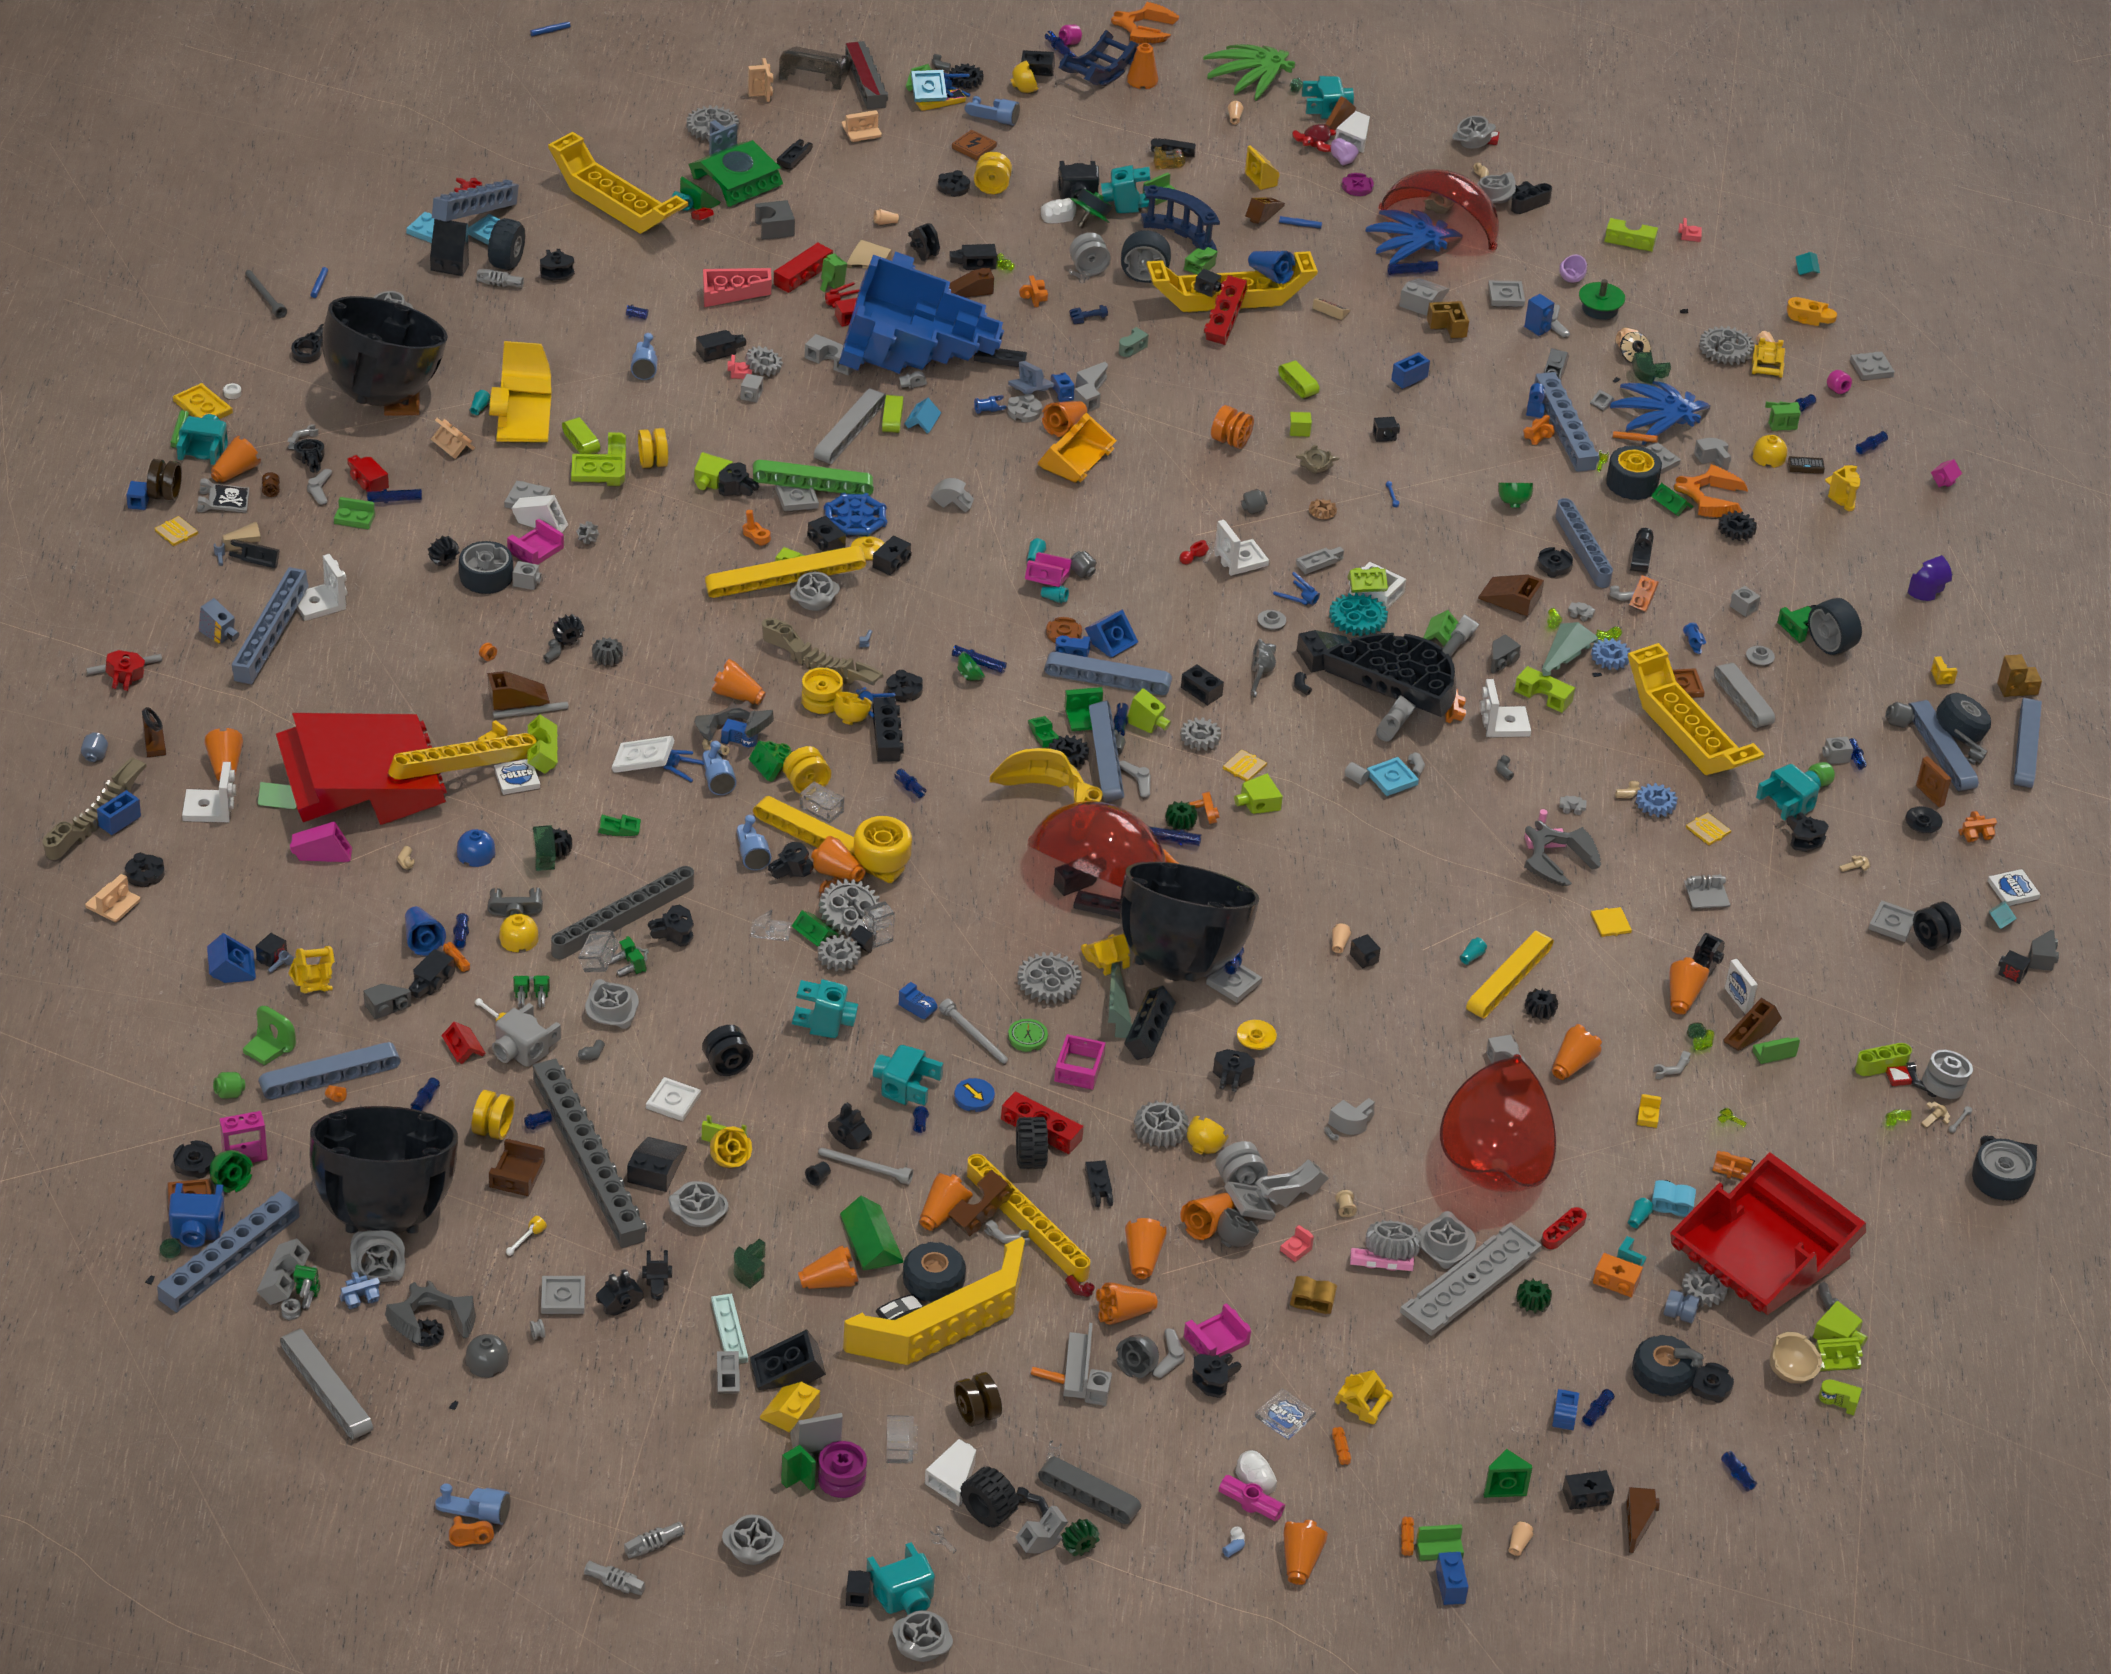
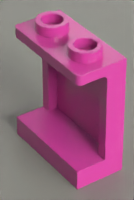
M540 519L535 521V529L521 538H517L514 535L507 537V548L512 555L523 562L538 565L564 548V534Z
M1038 552L1035 562L1030 560L1027 562L1025 579L1060 587L1069 577L1072 560Z
M1226 1303L1223 1305L1220 1314L1198 1325L1193 1320L1186 1322L1183 1337L1198 1354L1218 1355L1221 1357L1250 1344L1251 1328L1238 1316L1236 1310Z

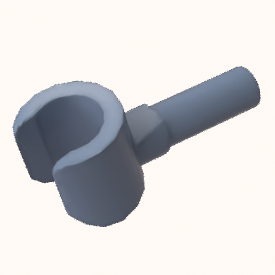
M215 543L214 554L218 557L219 566H223L225 544L222 543V546L217 547Z
M868 630L865 637H859V647L869 648L872 630Z
M281 951L279 953V960L268 969L269 973H272L283 963L286 965L292 964L294 957L287 951Z

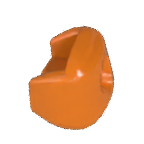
M329 1085L325 1091V1096L335 1102H342L347 1096L346 1088Z

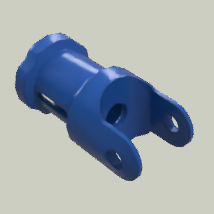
M990 396L988 399L981 400L975 398L974 408L976 413L1005 410L1007 408L1006 405L999 406L996 401L1002 400L1004 396Z
M1689 623L1684 626L1683 633L1688 637V642L1693 651L1701 654V646L1706 644V640L1703 634L1699 632L1698 625L1696 623Z

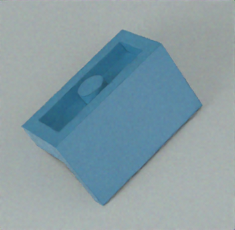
M926 398L915 405L904 424L908 429L919 424L926 433H929L940 416L941 411L929 398Z

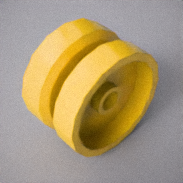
M988 152L980 156L974 173L975 185L987 194L1002 193L1006 190L1012 172L1010 160L999 152Z
M655 428L652 432V437L648 429L638 430V451L642 469L651 468L654 461L657 467L668 466V444L664 428Z
M815 668L806 672L802 678L803 706L810 712L817 714L834 712L835 695L843 690V678L841 675L829 668Z
M805 746L791 752L784 761L783 772L794 790L801 795H811L819 792L831 779V769L815 747Z
M483 1090L474 1107L471 1122L472 1132L482 1136L489 1132L490 1138L503 1140L512 1123L515 1108L514 1097L505 1094L497 1097L496 1092Z

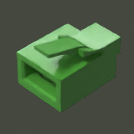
M1209 247L1205 250L1197 248L1185 258L1184 269L1196 275L1203 269H1212L1216 264L1218 251Z
M835 253L827 255V258L823 259L821 274L823 282L820 288L823 292L826 291L828 285L835 289L845 284L847 263Z
M1766 401L1765 408H1771L1768 423L1772 431L1797 430L1801 414L1798 402L1787 403L1780 401L1776 403Z

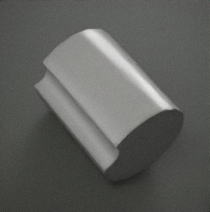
M1354 762L1349 763L1344 772L1346 777L1360 785H1363L1368 780L1370 774L1368 770Z

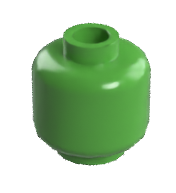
M1820 762L1809 767L1808 771H1813L1818 775L1821 787L1827 786L1834 781L1835 772L1829 763Z
M221 1072L214 1078V1093L218 1094L221 1099L238 1098L242 1091L245 1090V1080L241 1078L238 1072Z

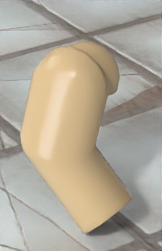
M1481 163L1473 165L1474 172L1480 176V179L1489 175L1488 169L1482 166Z
M703 740L702 745L705 751L711 749L712 740ZM721 744V748L717 753L727 755L730 749L728 746Z
M1630 781V787L1627 789H1616V798H1633L1638 790H1640L1639 782Z
M404 846L397 857L401 867L407 870L411 869L414 865V859L410 860L412 849L409 846Z

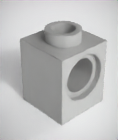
M746 374L741 384L740 399L757 403L763 392V377Z
M518 561L513 570V586L534 590L537 583L541 582L542 573H539V565Z
M1743 586L1732 593L1730 607L1747 617L1758 610L1761 596L1748 587Z
M1848 737L1826 738L1825 746L1822 747V754L1826 757L1828 763H1850L1853 747Z
M1091 1369L1086 1387V1403L1106 1406L1111 1388V1372Z

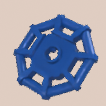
M841 493L839 497L824 505L825 516L845 533L846 537L847 535L871 536V533L881 527H885L888 523L886 519L887 506L870 497L868 493Z

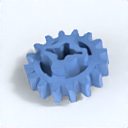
M1604 638V642L1598 640V643H1594L1591 652L1592 660H1596V665L1601 664V668L1608 667L1609 670L1613 667L1618 670L1619 666L1625 668V665L1629 664L1628 653H1630V648H1626V643L1621 644V640L1616 642L1614 638L1610 641Z
M1654 783V786L1647 784L1646 787L1642 786L1641 790H1638L1636 803L1638 808H1643V813L1649 812V816L1656 814L1659 817L1662 814L1665 817L1667 813L1672 814L1673 810L1676 809L1678 798L1675 797V792H1670V787L1664 788L1663 784L1657 786Z

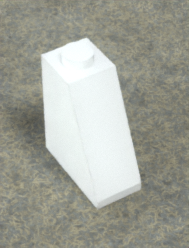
M1355 111L1337 127L1335 139L1341 138L1357 147L1359 152L1363 153L1370 116Z
M555 495L519 498L512 507L513 514L520 524L535 528V521L540 519L561 533L568 526Z
M958 1439L926 1469L925 1484L957 1506H960L962 1504L960 1487L972 1475L975 1466L976 1449Z

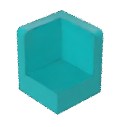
M1808 252L1795 256L1799 275L1811 272L1820 273L1817 254Z
M2005 901L1989 910V913L2000 929L2017 919Z
M1627 1236L1618 1249L1617 1258L1643 1266L1647 1257L1632 1250L1635 1239Z

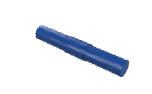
M569 21L530 30L531 36L550 33L570 28L571 25Z
M1280 216L1279 223L1320 229L1322 227V222L1283 216Z
M326 267L321 269L310 294L312 298L317 297L328 273V268Z

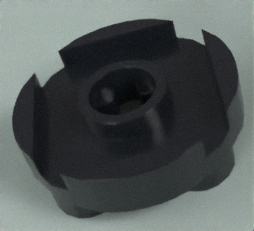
M960 170L942 173L938 176L937 187L942 194L946 195L947 192L951 193L953 197L962 196L970 189V179L963 175V172Z
M1548 547L1540 551L1537 566L1547 573L1549 577L1555 578L1557 575L1571 572L1573 557L1564 549L1559 551L1555 550V547Z
M897 670L896 674L891 675L887 679L886 690L888 693H895L896 701L906 702V699L911 698L914 701L922 695L923 679L905 670Z
M141 852L136 853L133 856L134 858L130 859L125 865V875L128 878V882L134 886L149 887V883L155 882L157 884L165 876L163 859L154 855H147Z
M198 1140L190 1141L191 1144L186 1146L184 1144L178 1146L173 1154L175 1171L189 1177L204 1178L210 1172L211 1162L216 1156L212 1146Z
M1706 1363L1705 1366L1697 1367L1691 1391L1696 1396L1721 1403L1732 1392L1734 1385L1733 1376L1731 1378L1728 1374L1729 1370L1720 1364ZM1711 1380H1714V1381H1715V1384H1712V1383H1709V1382H1710Z

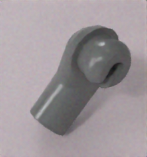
M552 639L548 642L550 646L549 652L543 655L546 663L561 655V644L558 643L557 639Z
M1114 730L1119 755L1122 753L1126 741L1121 734H1118L1117 730Z
M596 1040L593 1047L580 1049L578 1051L579 1059L596 1060L599 1058L605 1043L602 1040Z
M1822 1282L1819 1284L1820 1296L1825 1308L1829 1310L1839 1300L1832 1298L1827 1283Z
M1674 1348V1359H1692L1691 1365L1693 1367L1703 1366L1704 1357L1701 1353L1691 1348Z

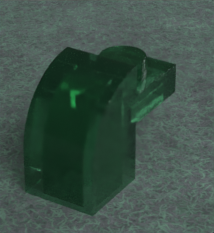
M1651 352L1634 353L1632 359L1633 371L1642 382L1652 384L1655 377L1665 378L1669 376L1671 370L1670 362L1654 364Z
M552 825L532 827L535 870L555 869L556 853Z
M761 1239L750 1244L746 1250L739 1246L734 1252V1276L739 1282L750 1289L764 1278L765 1263L761 1260L765 1257L766 1243Z

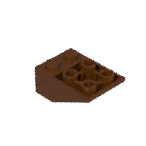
M1528 574L1492 577L1478 596V599L1528 617L1542 596L1544 580Z
M507 671L487 673L488 691L494 710L503 711L507 708L521 709L526 706L550 704L545 685Z

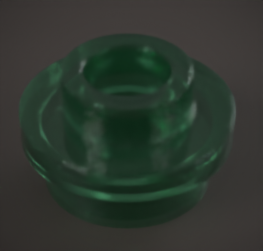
M1294 78L1289 85L1291 87L1290 91L1297 93L1301 89L1303 84L1301 78Z
M1695 1022L1688 1026L1687 1036L1691 1039H1702L1707 1033L1706 1027L1700 1022Z
M173 1238L164 1240L160 1245V1254L165 1258H174L181 1253V1245Z

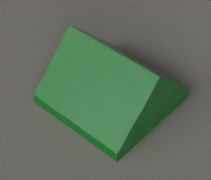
M683 176L680 178V193L692 197V207L698 210L703 207L711 209L721 203L698 185Z
M1506 1449L1488 1467L1483 1493L1484 1498L1527 1496L1532 1465Z

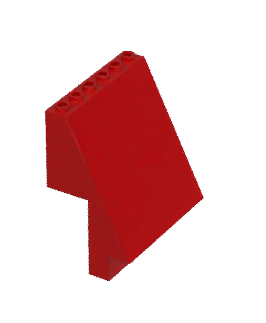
M292 713L296 727L276 733L297 810L303 823L369 799L380 825L446 802L444 794H447L444 782L440 784L443 781L441 773L406 779H395L388 773L395 754L432 748V745L428 746L431 743L428 733H424L427 731L423 720H419L417 714Z
M1769 1152L1729 1194L1723 1190V1184L1719 1182L1670 1232L1671 1244L1676 1250H1682L1692 1262H1698L1702 1265L1709 1275H1715L1725 1287H1731L1738 1297L1748 1300L1755 1310L1769 1315L1850 1259V1249L1866 1233V1222Z

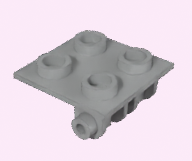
M1721 874L1712 875V878L1710 875H1707L1706 878L1705 875L1690 876V878L1684 881L1693 908L1730 907L1723 885L1726 883L1725 876Z

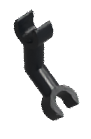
M1906 1063L1912 1079L1911 1084L1914 1087L1927 1091L1929 1096L1936 1097L1937 1095L1930 1092L1923 1082L1918 1079L1915 1063Z
M1018 1487L1019 1503L1031 1502L1037 1504L1043 1517L1049 1509L1044 1497L1029 1493L1026 1488Z

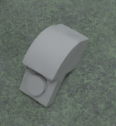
M1717 438L1696 440L1694 455L1701 464L1714 461L1719 468L1721 467L1728 471L1729 463L1731 462V456L1727 453L1729 445L1725 441Z
M956 478L942 480L934 487L930 496L943 508L953 501L964 512L970 509L974 500L970 493L964 490L966 483Z
M1368 1098L1355 1108L1345 1100H1342L1330 1110L1328 1124L1344 1134H1361L1366 1131L1367 1122L1374 1116L1375 1102Z
M717 1351V1394H739V1351Z
M1050 1506L1039 1522L1027 1521L1015 1538L1026 1553H1041L1053 1548L1062 1540L1060 1532L1068 1521L1057 1506Z

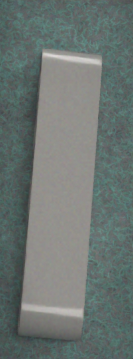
M1731 662L1714 668V676L1718 683L1755 728L1775 722L1773 710L1734 663Z

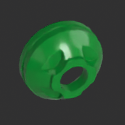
M963 651L958 657L957 668L968 681H980L985 678L983 671L976 662Z

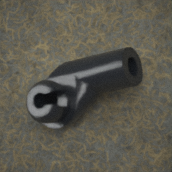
M1298 672L1294 676V687L1308 696L1312 692V688L1305 684L1306 674Z

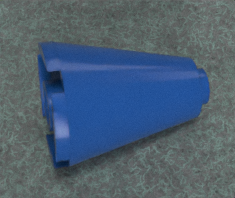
M1253 251L1248 257V263L1251 268L1275 283L1285 284L1293 275L1292 266H1295V259L1293 254L1288 251Z
M417 906L411 907L406 911V939L412 951L417 955L427 956L433 949H438L444 945L446 931L440 922Z

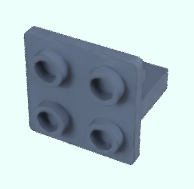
M716 120L710 122L709 155L737 144L738 126L736 124L724 127Z
M1026 361L1019 362L1020 379L1008 381V385L1022 391L1024 394H1032L1036 390L1046 391L1048 388L1054 387L1053 382L1044 378L1042 369Z

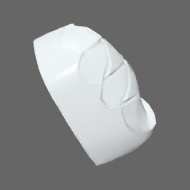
M1070 198L1047 202L1041 206V218L1046 223L1072 221L1076 214V203Z
M1253 1450L1242 1453L1236 1467L1238 1479L1245 1484L1254 1483L1262 1488V1492L1266 1495L1274 1492L1277 1480L1265 1458Z

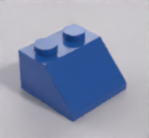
M1123 609L1113 612L1085 628L1088 636L1091 637L1092 645L1110 658L1138 643Z
M222 933L207 946L209 974L213 978L224 983L253 981L256 979L254 952L252 949L225 933Z

